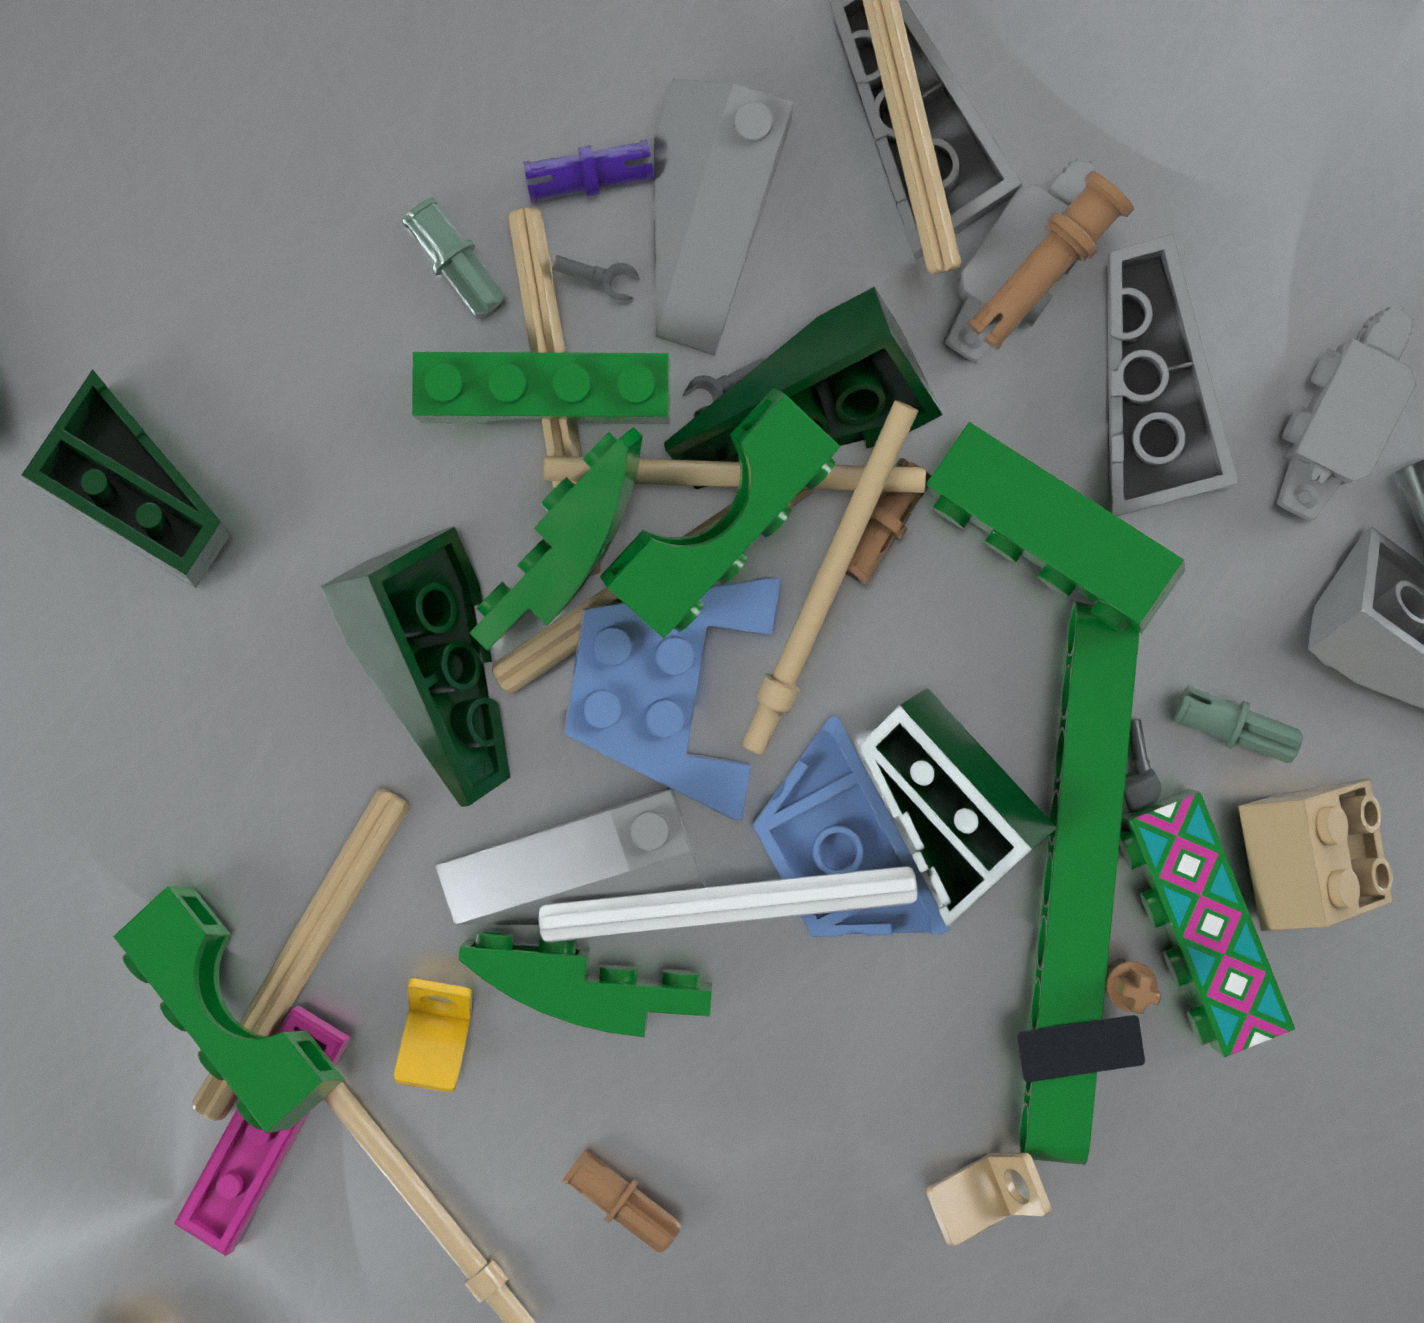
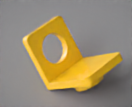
M410 978L407 987L409 1011L394 1070V1081L402 1085L452 1093L456 1090L472 1018V990L461 986ZM427 996H440L453 1002H441Z

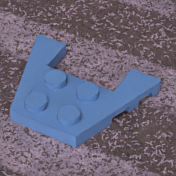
M762 577L739 583L712 586L700 599L704 606L697 618L681 632L673 629L664 639L623 602L583 608L564 734L733 820L742 821L751 765L748 762L687 754L705 636L708 626L772 635L781 579Z

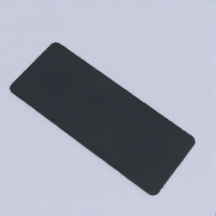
M1136 1015L1023 1031L1017 1035L1023 1079L1026 1082L1135 1067L1145 1063L1140 1023Z

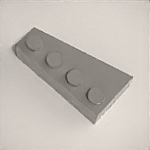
M831 0L829 3L913 255L917 261L924 256L863 1ZM899 0L951 221L956 235L1011 199L1017 190L1022 188L1023 183L906 0Z
M1174 234L1110 251L1107 260L1110 512L1115 516H1121L1239 484Z

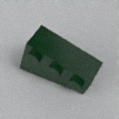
M93 369L21 474L38 493L194 588H197L230 537L218 517L166 458Z
M928 688L900 704L859 745L893 818L900 817L916 849L912 857L920 873L927 872L943 905L938 910L947 927L975 904L1057 828Z

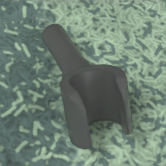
M559 255L555 256L552 270L603 287L606 296L618 305H627L634 301L633 297L626 294H618L610 288L613 278L621 274L639 280L637 271L631 265L616 263L605 269Z
M762 357L718 379L706 375L697 376L690 381L683 396L690 394L695 389L701 388L710 392L714 402L762 363L764 358ZM704 406L698 409L697 411H695L693 416L696 417L708 406Z
M1141 719L1131 720L1129 746L1136 774L1125 779L1124 799L1131 811H1137L1152 805L1158 800L1162 791L1161 783L1150 766V760L1147 758Z

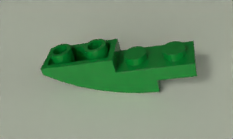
M634 427L618 440L608 432L582 459L590 467L586 474L576 484L568 477L564 478L540 503L548 514L534 529L543 539L517 565L525 575L512 589L502 581L476 608L484 618L474 627L470 634L487 651L529 609L548 626L584 587L604 558L624 517L639 468L643 435Z
M477 931L476 940H466L459 948V960L481 979L518 1002L543 1014L574 1025L608 1033L645 1037L648 1012L710 1017L712 983L700 982L699 972L669 969L663 970L662 979L637 977L638 969L635 967L601 965L599 974H588L590 949L576 948L577 940L546 942L543 941L542 936H539V945L514 943L513 933L502 931Z

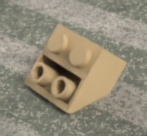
M1371 779L1274 795L1238 806L1261 931L1329 927L1393 902L1391 894L1392 870L1384 856L1379 828L1381 824V810L1378 801L1373 796Z

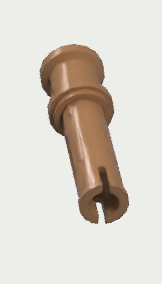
M1090 171L1084 178L1087 186L1062 214L1053 213L1047 220L1048 225L1045 227L1049 234L1029 254L1028 258L996 294L967 322V325L979 336L995 317H999L1000 322L984 339L995 350L1000 349L1005 339L1055 282L1063 276L1076 259L1080 261H1085L1086 258L1091 259L1097 252L1095 243L1112 223L1120 216L1128 217L1134 211V206L1130 200L1114 184L1099 173Z

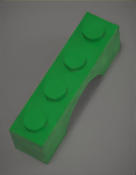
M413 352L412 416L421 423H487L511 419H568L605 424H670L669 353Z
M772 388L730 434L739 458L740 481L735 499L724 516L708 529L690 536L667 537L642 530L600 576L605 586L663 639L673 629L677 632L683 631L697 618L704 606L700 599L717 581L721 585L729 582L746 563L748 557L744 552L760 534L764 537H769L776 532L789 517L791 508L787 505L804 487L811 490L818 486L829 475L835 465V461L831 457L841 446L786 394L775 388Z
M167 886L113 936L125 951L122 957L124 964L137 979L144 983H149L163 1000L160 1003V1009L166 1019L177 1029L188 1032L201 1049L198 1052L200 1062L215 1078L226 1081L239 1098L236 1101L238 1111L250 1125L259 1130L263 1129L265 1133L291 1129L345 1080L344 1076L307 1030L282 1032L267 1037L250 1031L233 1017L224 1002L219 982L220 961L231 934L195 888Z

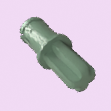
M434 197L426 199L412 208L404 216L402 223L406 228H409L435 263L432 270L436 276L442 274L445 276L472 314L476 317H481L490 313L503 301V292L472 252L476 247L472 240L464 241L438 207Z
M1189 684L1182 694L1173 719L1175 723L1195 728L1224 740L1225 747L1232 749L1236 743L1285 763H1291L1295 759L1303 740V735L1299 729L1250 711L1249 702L1242 701L1239 705L1210 695Z

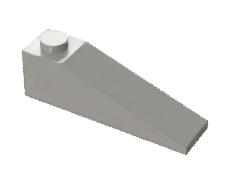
M665 788L435 865L455 925H539L540 907L544 904L706 887L674 790L671 788Z

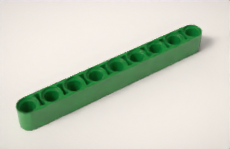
M1074 601L1069 619L1050 821L1057 828L1048 836L1030 1030L1102 1020L1140 632L1129 625L1123 633L1111 628L1090 612L1096 603ZM1097 1072L1034 1082L1025 1081L1020 1125V1153L1030 1154L1033 1160L1086 1165L1091 1142Z

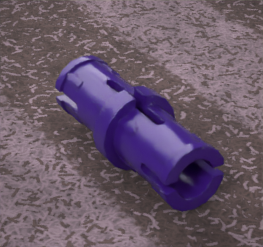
M647 139L640 140L638 143L592 151L591 145L578 147V154L523 162L526 179L548 175L553 177L552 181L527 186L531 203L537 202L540 199L586 191L587 197L600 194L599 188L654 180L652 163L631 167L625 165L626 161L651 156Z

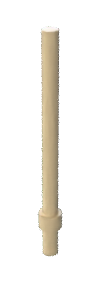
M894 401L773 674H765L757 692L756 699L760 703L741 744L751 752L761 755L765 753L782 713H789L800 691L796 682L918 413L917 409L905 403Z
M545 456L544 481L561 482L564 478L568 477L572 482H578L590 467L582 460L584 457ZM640 459L634 484L739 487L740 463L730 461ZM834 465L829 475L813 490L855 491L865 466ZM893 467L882 492L925 493L926 468Z
M343 1082L340 1083L324 1098L325 1102L466 1275L467 1279L464 1281V1284L479 1303L486 1300L504 1323H535L532 1316L505 1284L508 1276L493 1258L486 1261Z

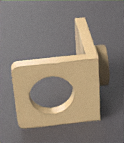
M989 1153L929 1186L927 1189L928 1198L944 1239L950 1246H957L1010 1215L1045 1216L1052 1211L1034 1161L1028 1153ZM1012 1169L1017 1171L1026 1182L1029 1190V1200L1024 1198L1016 1189L1011 1176Z

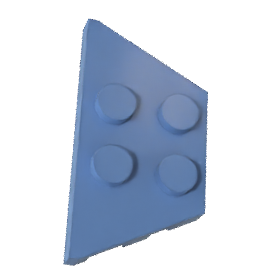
M836 714L825 721L753 822V827L781 879L909 866L913 868L916 876L917 899L916 902L908 905L801 916L812 937L843 936L844 934H865L867 936L926 932L930 934H943L951 930L949 926H946L938 910L937 902Z

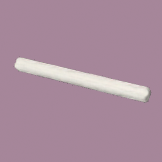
M903 866L544 904L540 907L539 927L543 941L558 942L908 905L916 902L917 883L913 868Z

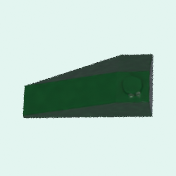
M874 286L815 318L665 441L664 446L665 451L672 460L739 462L730 434L772 388L786 394L840 446L864 441L866 449L874 447L895 400L918 410L909 432L943 414L902 329ZM693 486V487H694L695 490H696V489H700V488H704V487H708V486Z
M455 526L443 529L367 560L322 585L321 588L346 644L461 807L470 806L511 778L499 704L489 698L484 663L492 662L490 649L487 651L470 634L477 625L475 606L482 602L480 586Z

